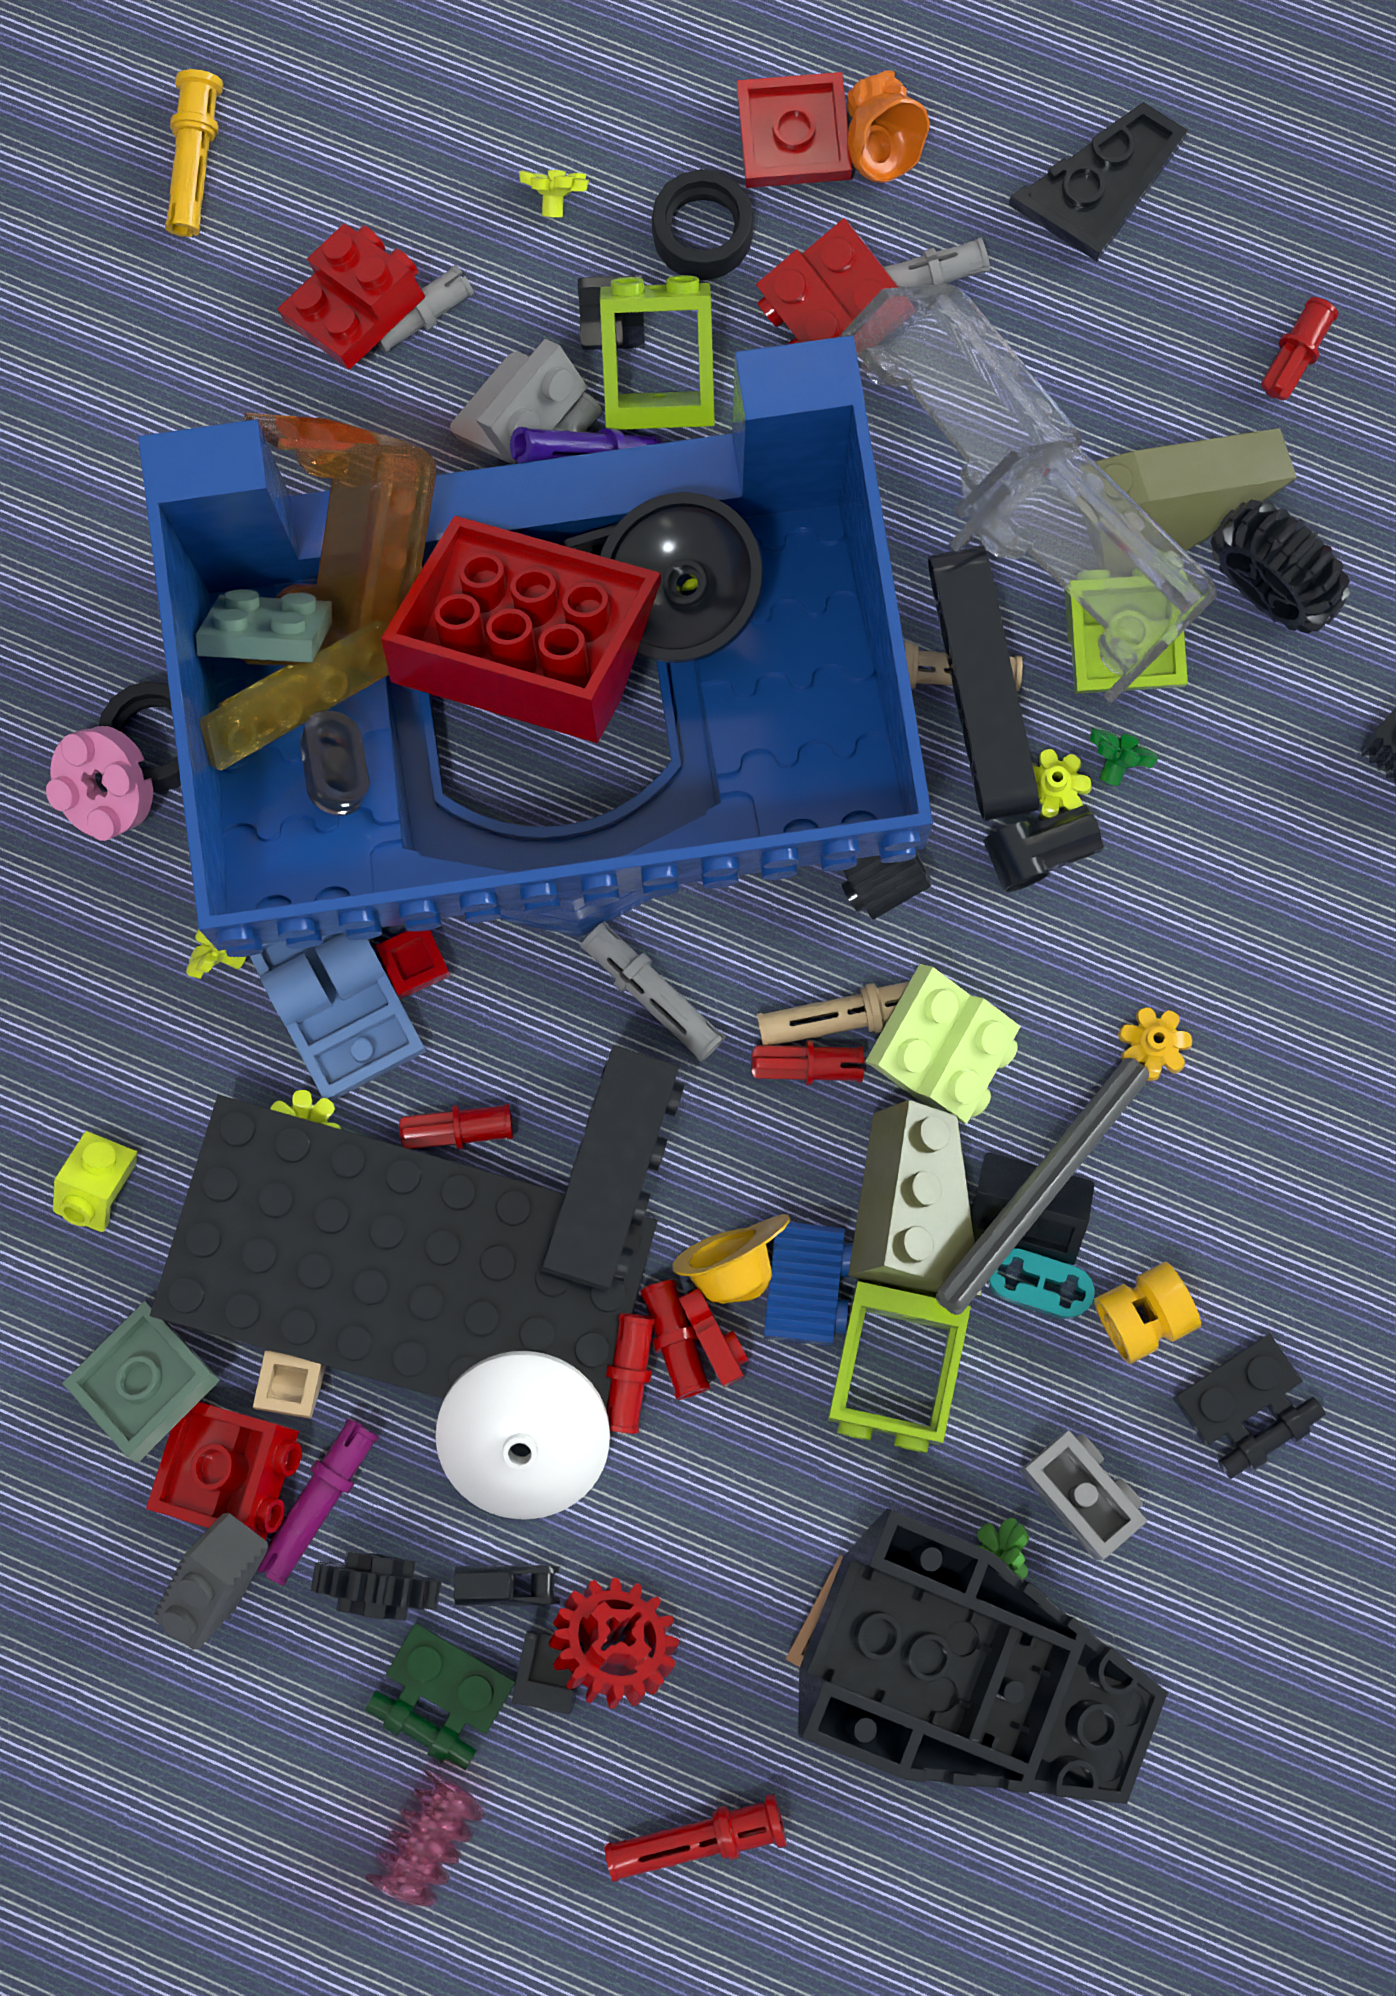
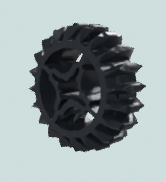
M1251 499L1247 503L1242 502L1235 510L1232 509L1220 521L1221 525L1214 532V536L1210 540L1214 560L1220 564V572L1230 579L1231 587L1238 589L1246 600L1255 605L1258 610L1270 616L1274 623L1280 621L1289 630H1299L1309 634L1311 631L1318 632L1325 624H1329L1339 614L1346 599L1351 594L1348 586L1350 580L1348 575L1342 571V561L1332 555V548L1325 545L1318 538V532L1309 530L1304 525L1303 520H1296L1290 516L1286 509L1281 508L1277 510L1270 502L1264 501L1261 503Z

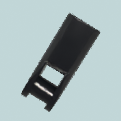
M456 1566L454 1572L455 1606H544L560 1604V1597H554V1573H560V1566ZM515 1574H531V1597H515Z

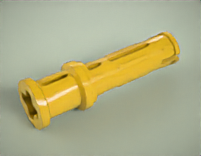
M188 69L178 72L175 77V86L179 90L177 113L171 117L170 128L176 137V148L169 193V208L165 222V229L169 233L181 237H192V234L197 236L200 233V214L207 168V153L209 143L218 134L219 126L214 120L217 96L223 92V81L217 75L203 70Z

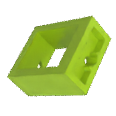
M681 275L667 278L666 285H644V280L641 278L626 277L612 280L611 287H601L600 312L606 428L621 430L715 426L710 283H699V278L696 276ZM697 310L700 391L619 394L615 313Z
M858 1281L854 1290L827 1421L839 1423L837 1433L871 1441L873 1431L894 1435L895 1447L921 1453H928L929 1443L941 1445L944 1442L971 1306L968 1305L961 1314L954 1315L946 1308L940 1306L936 1298ZM865 1312L948 1330L929 1426L845 1408Z

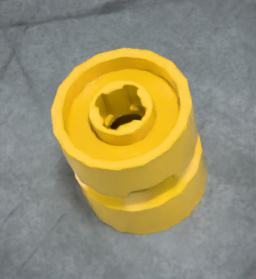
M1163 1262L1138 1275L1134 1288L1121 1284L1094 1298V1305L1100 1321L1114 1347L1127 1364H1132L1157 1351L1159 1339L1161 1338L1174 1342L1201 1328V1319L1195 1303L1182 1279L1168 1262ZM1142 1305L1150 1320L1145 1325L1135 1309Z

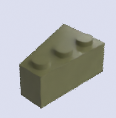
M907 1100L873 1113L848 1276L887 1288L936 1298L939 1287L975 1244L958 1118L956 1115ZM981 1290L975 1297L982 1296Z

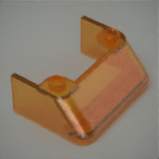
M245 413L244 421L258 419L268 443L280 450H294L297 462L305 471L316 477L332 478L317 584L290 585L276 596V598H281L290 593H307L315 596L317 601H332V624L313 663L259 659L242 660L247 664L387 667L381 637L421 572L436 480V465L432 456L410 441L331 419Z

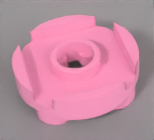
M97 726L71 733L65 736L58 744L51 761V781L46 786V795L50 805L58 811H63L64 815L75 827L97 840L106 841L135 828L145 820L152 805L153 786L151 778L147 780L143 778V772L138 763L145 759L136 744L117 729L109 726ZM100 772L103 775L102 784L106 787L107 792H102L98 787L95 778L96 773Z

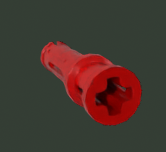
M775 1793L765 1796L764 1802L734 1810H729L726 1805L717 1807V1811L712 1812V1818L660 1830L616 1843H606L604 1849L611 1879L613 1882H616L622 1878L672 1867L721 1854L723 1859L728 1858L731 1861L738 1859L741 1851L773 1843L778 1848L786 1847L787 1839Z

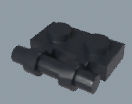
M1270 1333L1173 1397L1205 1446L1210 1445L1223 1435L1228 1438L1234 1449L1220 1458L1218 1463L1230 1479H1233L1248 1468L1254 1472L1268 1462V1454L1290 1439L1295 1443L1310 1434L1309 1426L1326 1416L1324 1409L1313 1396L1296 1408L1287 1399L1285 1393L1302 1383L1303 1380ZM1267 1406L1276 1418V1421L1252 1436L1242 1422Z

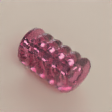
M424 1770L423 1772L435 1786L432 1790L414 1787L411 1792L423 1807L421 1811L402 1808L400 1815L411 1827L408 1833L395 1830L389 1831L388 1836L399 1848L397 1854L378 1851L376 1857L387 1869L385 1875L366 1872L364 1877L375 1888L410 1906L432 1907L436 1904L438 1897L429 1884L442 1886L447 1884L450 1879L449 1873L440 1862L456 1864L461 1859V1852L451 1840L465 1843L471 1841L473 1831L463 1819L483 1820L485 1810L473 1795L456 1783L437 1773Z

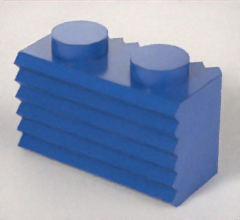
M789 1222L786 1228L774 1238L771 1263L772 1277L769 1284L763 1339L832 1346L834 1333L845 1335L848 1300L838 1299L840 1276L851 1278V1276H848L853 1247V1243L844 1242L845 1228Z

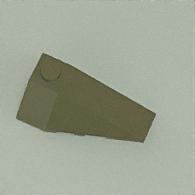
M1276 428L1136 450L1080 466L1073 491L1099 570L1109 571L1110 578L1131 577V570L1137 568L1164 567L1165 569L1173 563L1174 559L1195 545H1200L1211 538L1221 525L1220 521L1232 509L1235 510L1242 502L1247 503L1251 499L1263 503L1294 482L1297 476L1281 429Z

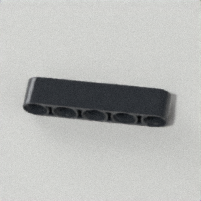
M984 545L928 556L929 576L982 820L989 821L1038 811V789L986 549Z

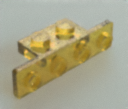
M377 619L318 652L313 663L292 662L219 703L218 709L202 717L200 720L210 765L218 770L229 767L389 675L381 643V637L388 624Z

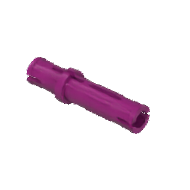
M349 1417L323 1460L319 1461L316 1459L310 1470L314 1474L269 1542L268 1550L257 1569L260 1573L266 1572L265 1576L279 1585L285 1586L291 1572L343 1492L349 1494L355 1485L351 1481L353 1475L373 1444L380 1438L374 1432L366 1430V1427Z

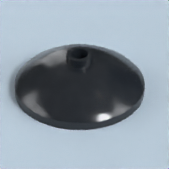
M691 492L670 493L640 504L615 526L600 554L602 557L661 573V583L637 653L653 660L667 663H686L704 659L723 650L737 639L749 625L762 597L765 577L764 561L755 534L743 518L731 507L703 494ZM689 579H697L698 587L696 591L691 595H683V584Z

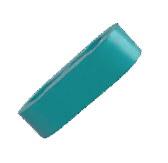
M1014 1248L999 1267L1007 1268L1012 1260H1017L1021 1263L1020 1272L1022 1274L1037 1279L1036 1286L1018 1283L1013 1290H1008L1004 1287L1005 1278L997 1274L998 1269L987 1281L992 1293L1003 1301L1059 1319L1069 1320L1080 1316L1089 1309L1094 1300L1095 1289L1093 1282L1085 1271L1022 1249ZM1067 1278H1072L1076 1281L1074 1285L1075 1290L1083 1294L1082 1300H1074L1069 1304L1068 1308H1064L1059 1305L1060 1296L1057 1293L1043 1289L1045 1282L1062 1285Z

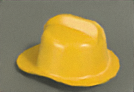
M781 1214L747 1228L722 1232L703 1239L687 1248L675 1259L672 1264L673 1272L680 1276H689L695 1286L700 1289L702 1295L712 1302L725 1304L750 1301L760 1297L769 1286L772 1277L766 1243L786 1228L790 1222V1217L787 1214Z

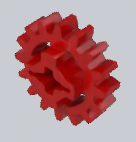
M612 1578L606 1591L602 1590L596 1580L590 1581L583 1592L584 1596L575 1590L570 1594L564 1604L566 1609L560 1608L552 1623L559 1630H555L550 1638L549 1647L563 1650L553 1664L554 1669L565 1670L569 1668L572 1675L566 1687L571 1690L580 1684L588 1688L586 1702L590 1704L600 1693L606 1695L609 1709H615L623 1695L626 1696L632 1706H636L645 1696V1691L654 1695L664 1683L662 1677H668L675 1666L676 1661L670 1655L678 1647L679 1639L665 1635L674 1623L673 1616L658 1617L655 1611L661 1599L657 1596L648 1602L643 1601L640 1598L642 1585L638 1583L627 1593L622 1591L619 1578ZM644 1634L647 1638L648 1645L644 1642ZM622 1635H626L623 1642L621 1641L615 1646L610 1645L605 1651H602L605 1644L611 1643L613 1640L617 1641ZM579 1639L584 1643V1653L581 1649Z

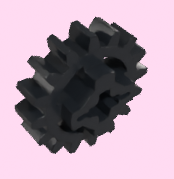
M346 1551L344 1564L315 1562L310 1591L337 1597L336 1610L339 1612L376 1619L406 1621L408 1607L420 1610L437 1609L441 1580L414 1574L416 1563L414 1560L375 1553Z

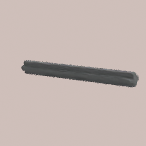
M1131 1057L1124 1059L939 1287L936 1300L940 1306L946 1308L954 1315H959L966 1309L1145 1085L1146 1079L1149 1077V1071L1146 1066L1139 1064L1135 1058Z

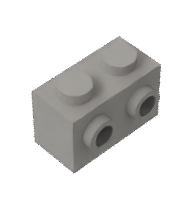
M1068 1430L1061 1433L1022 1467L1019 1473L1094 1560H1104L1148 1520L1138 1510L1143 1506V1503L1131 1487L1121 1478L1114 1482L1099 1465L1104 1461V1458L1092 1442L1083 1434L1075 1437Z

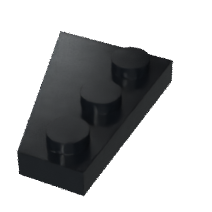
M1143 102L1094 136L1089 145L1068 160L1063 158L1049 168L1048 174L1031 186L1027 187L1025 185L1012 194L1009 206L1097 262L1184 142L1188 130Z

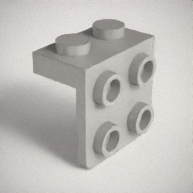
M544 339L530 357L520 352L509 354L452 421L450 430L458 440L507 463L519 464L517 460L512 458L510 453V439L513 431L518 427L553 430L588 386L561 346Z

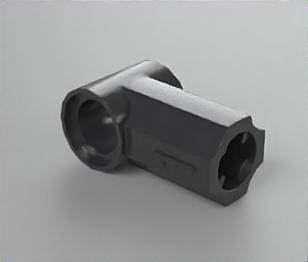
M1086 805L1032 825L1028 821H1023L1006 826L988 835L983 840L1004 893L1031 886L1046 878L1050 874L1049 871L1100 853L1104 848L1099 826L1093 813L1089 811Z

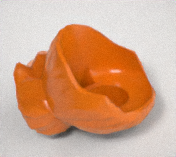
M885 70L879 74L860 79L848 92L847 109L852 118L848 131V150L851 162L858 173L872 182L886 183L905 174L919 162L929 132L930 121L924 106L907 96V89L901 81L895 78V71Z

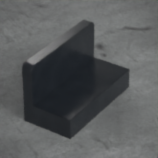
M994 1153L985 1154L978 1187L970 1209L974 1238L979 1239L1036 1169L1037 1165ZM1072 1175L1014 1248L1074 1265L1090 1219L1094 1182Z

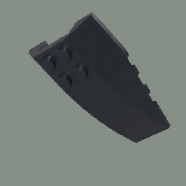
M887 1508L843 1556L799 1668L798 1736L905 1780L925 1782L926 1780L938 1781L957 1786L993 1787L1012 1792L1048 1793L1058 1797L1127 1804L1168 1692L1112 1647L1106 1646L1092 1635L1090 1630L1082 1623L1063 1612L1034 1585L1024 1581L992 1552Z

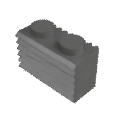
M223 1513L183 1555V1559L179 1562L180 1565L176 1568L173 1579L169 1582L170 1585L166 1588L167 1591L163 1594V1598L159 1601L160 1604L156 1607L157 1610L153 1614L155 1621L172 1638L182 1641L193 1650L201 1649L204 1642H208L210 1636L214 1635L217 1628L222 1626L224 1620H227L230 1614L234 1613L268 1550L267 1541L230 1513Z

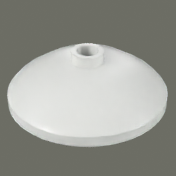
M533 1351L500 1353L488 1357L466 1370L447 1392L442 1402L436 1425L438 1457L452 1485L463 1497L480 1509L511 1519L547 1517L561 1512L578 1502L598 1480L609 1451L610 1427L604 1403L593 1384L579 1370L567 1362L548 1354ZM516 1443H523L530 1448L531 1453L527 1456L519 1457L511 1452L510 1447Z

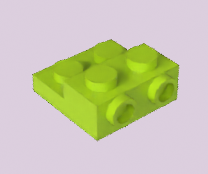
M1142 567L1131 570V577L1110 578V572L1107 570H1092L1077 573V581H1069L1064 588L1068 643H1071L1075 694L1185 687L1188 684L1180 574L1165 575L1164 567Z

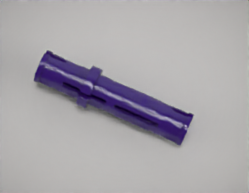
M518 427L513 431L510 439V453L512 458L517 460V463H527L660 444L661 441L660 439H655L656 436L623 435L621 431L614 428H604L598 433Z

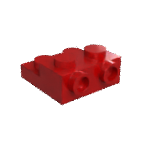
M845 218L839 221L803 253L798 249L793 251L756 283V286L764 295L757 302L760 309L774 326L778 328L785 322L795 335V338L788 344L854 335L856 351H858L912 305Z
M344 223L306 259L314 274L277 308V311L286 324L350 370L425 298V295L415 279L418 269L403 251L396 248L388 254L385 252L386 248L381 239L369 227L363 225L358 231H355Z
M198 1402L170 1430L146 1509L209 1528L223 1513H230L266 1540L267 1534L275 1532L284 1517V1503L279 1499L285 1476L293 1475L301 1461L302 1449L300 1444L296 1442L299 1431Z

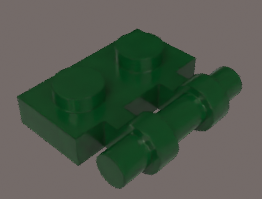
M415 1623L385 1674L405 1686L397 1701L376 1690L365 1711L383 1721L382 1728L397 1737L401 1732L428 1748L427 1755L441 1764L447 1759L466 1771L477 1749L458 1739L466 1723L487 1734L514 1688L516 1680L419 1623ZM421 1697L450 1713L442 1728L413 1712Z

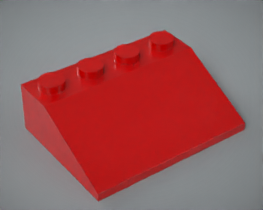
M454 515L381 637L390 680L398 685L598 743L621 701L661 583V573Z

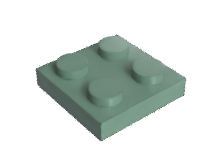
M243 589L232 590L225 593V595H219L196 633L197 656L313 663L332 624V601H317L315 596L307 593H290L281 598L259 597V594L255 591Z
M146 1301L62 1383L119 1449L137 1464L220 1381L217 1375L167 1321L150 1317L152 1306Z

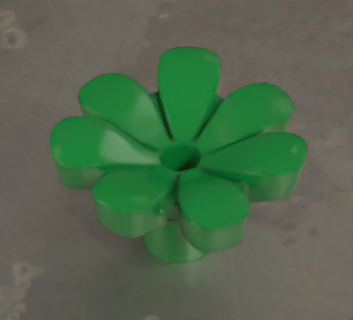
M1096 728L1091 729L1089 741L1098 747L1097 753L1107 759L1099 778L1110 785L1119 786L1127 768L1135 766L1153 768L1159 759L1153 751L1143 747L1137 748L1140 740L1133 735L1123 733L1121 739L1118 740V737L1109 731Z

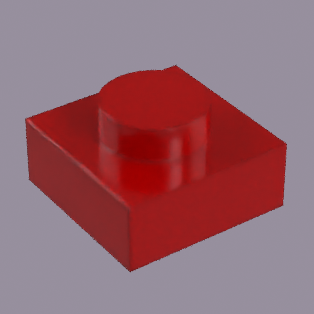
M430 930L406 931L375 945L400 999L451 976Z

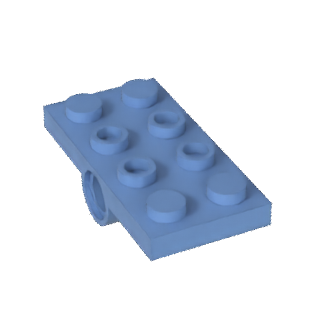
M346 933L322 936V944L308 948H287L286 941L263 944V952L252 955L250 958L322 1098L333 1101L427 1052L368 939L348 940L346 939Z

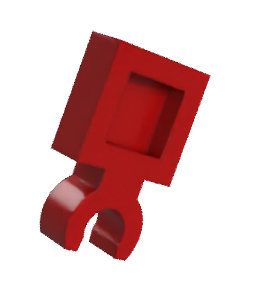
M699 1288L678 1298L722 1386L726 1388L744 1379L745 1376L739 1366L749 1360L734 1330L723 1335Z

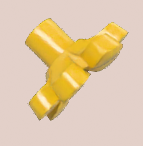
M1144 1007L1136 1012L1138 1026L1126 1024L1119 1029V1040L1131 1045L1130 1048L1122 1052L1121 1060L1123 1061L1131 1057L1146 1066L1149 1071V1077L1146 1080H1158L1163 1066L1174 1074L1179 1073L1185 1067L1184 1058L1179 1053V1050L1190 1049L1192 1037L1188 1032L1176 1030L1180 1017L1175 1012L1165 1011L1159 1019L1150 1007ZM1153 1037L1160 1038L1161 1043H1156Z

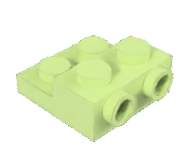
M919 964L865 1062L924 1105L956 1115L959 1122L967 1124L971 1117L981 1114L988 1106L991 1093L987 1087L997 1069L1005 1067L1015 1057L1017 1042L1014 1038L1021 1026L984 998L969 995L934 967Z

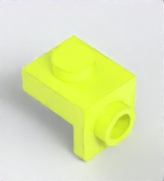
M85 1131L54 1179L53 1211L73 1225L87 1226L99 1232H104L110 1222L111 1205L136 1166L137 1151Z

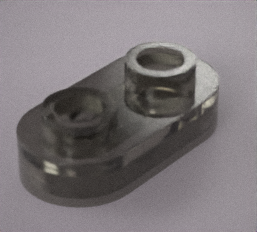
M329 710L316 712L308 718L300 738L307 794L312 803L326 813L338 816L352 814L361 807L369 788V776L361 731L351 718L342 713Z

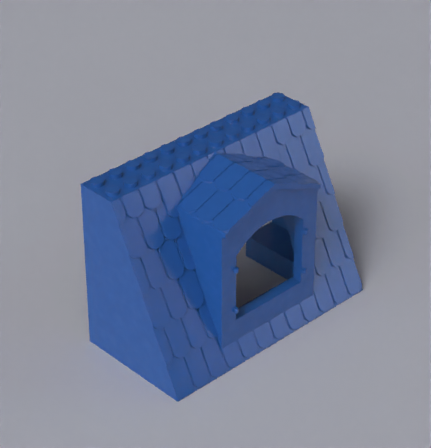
M854 335L735 352L733 429L731 434L290 496L258 419L138 436L199 931L218 951L226 950L228 957H246L260 954L263 952V944L286 941L287 948L313 947L323 943L322 936L346 933V939L348 940L370 939L382 935L381 927L405 924L407 931H426L442 926V918L465 915V921L468 923L487 922L500 918L501 921L582 937L593 931L604 921L608 923L653 899V897L667 896L679 892V884L702 881L704 888H723L737 884L739 882L738 876L760 872H762V879L778 880L797 875V867L821 864L822 871H840L857 866V858L880 855L882 863L902 862L915 858L916 850L925 848L933 820ZM691 492L713 497L731 507L743 518L755 534L763 555L765 577L759 606L754 617L741 635L714 655L686 663H667L656 660L671 762L652 783L623 805L605 814L581 822L546 827L521 826L500 822L479 815L444 795L431 695L391 682L381 637L401 605L397 573L418 572L422 570L454 515L559 545H563V542L568 538L619 523L622 518L640 504L670 493ZM697 588L691 591H682V594L691 595ZM232 590H252L257 592L259 597L281 598L290 593H307L315 596L317 601H332V624L313 663L197 656L196 633L219 595H225V593Z

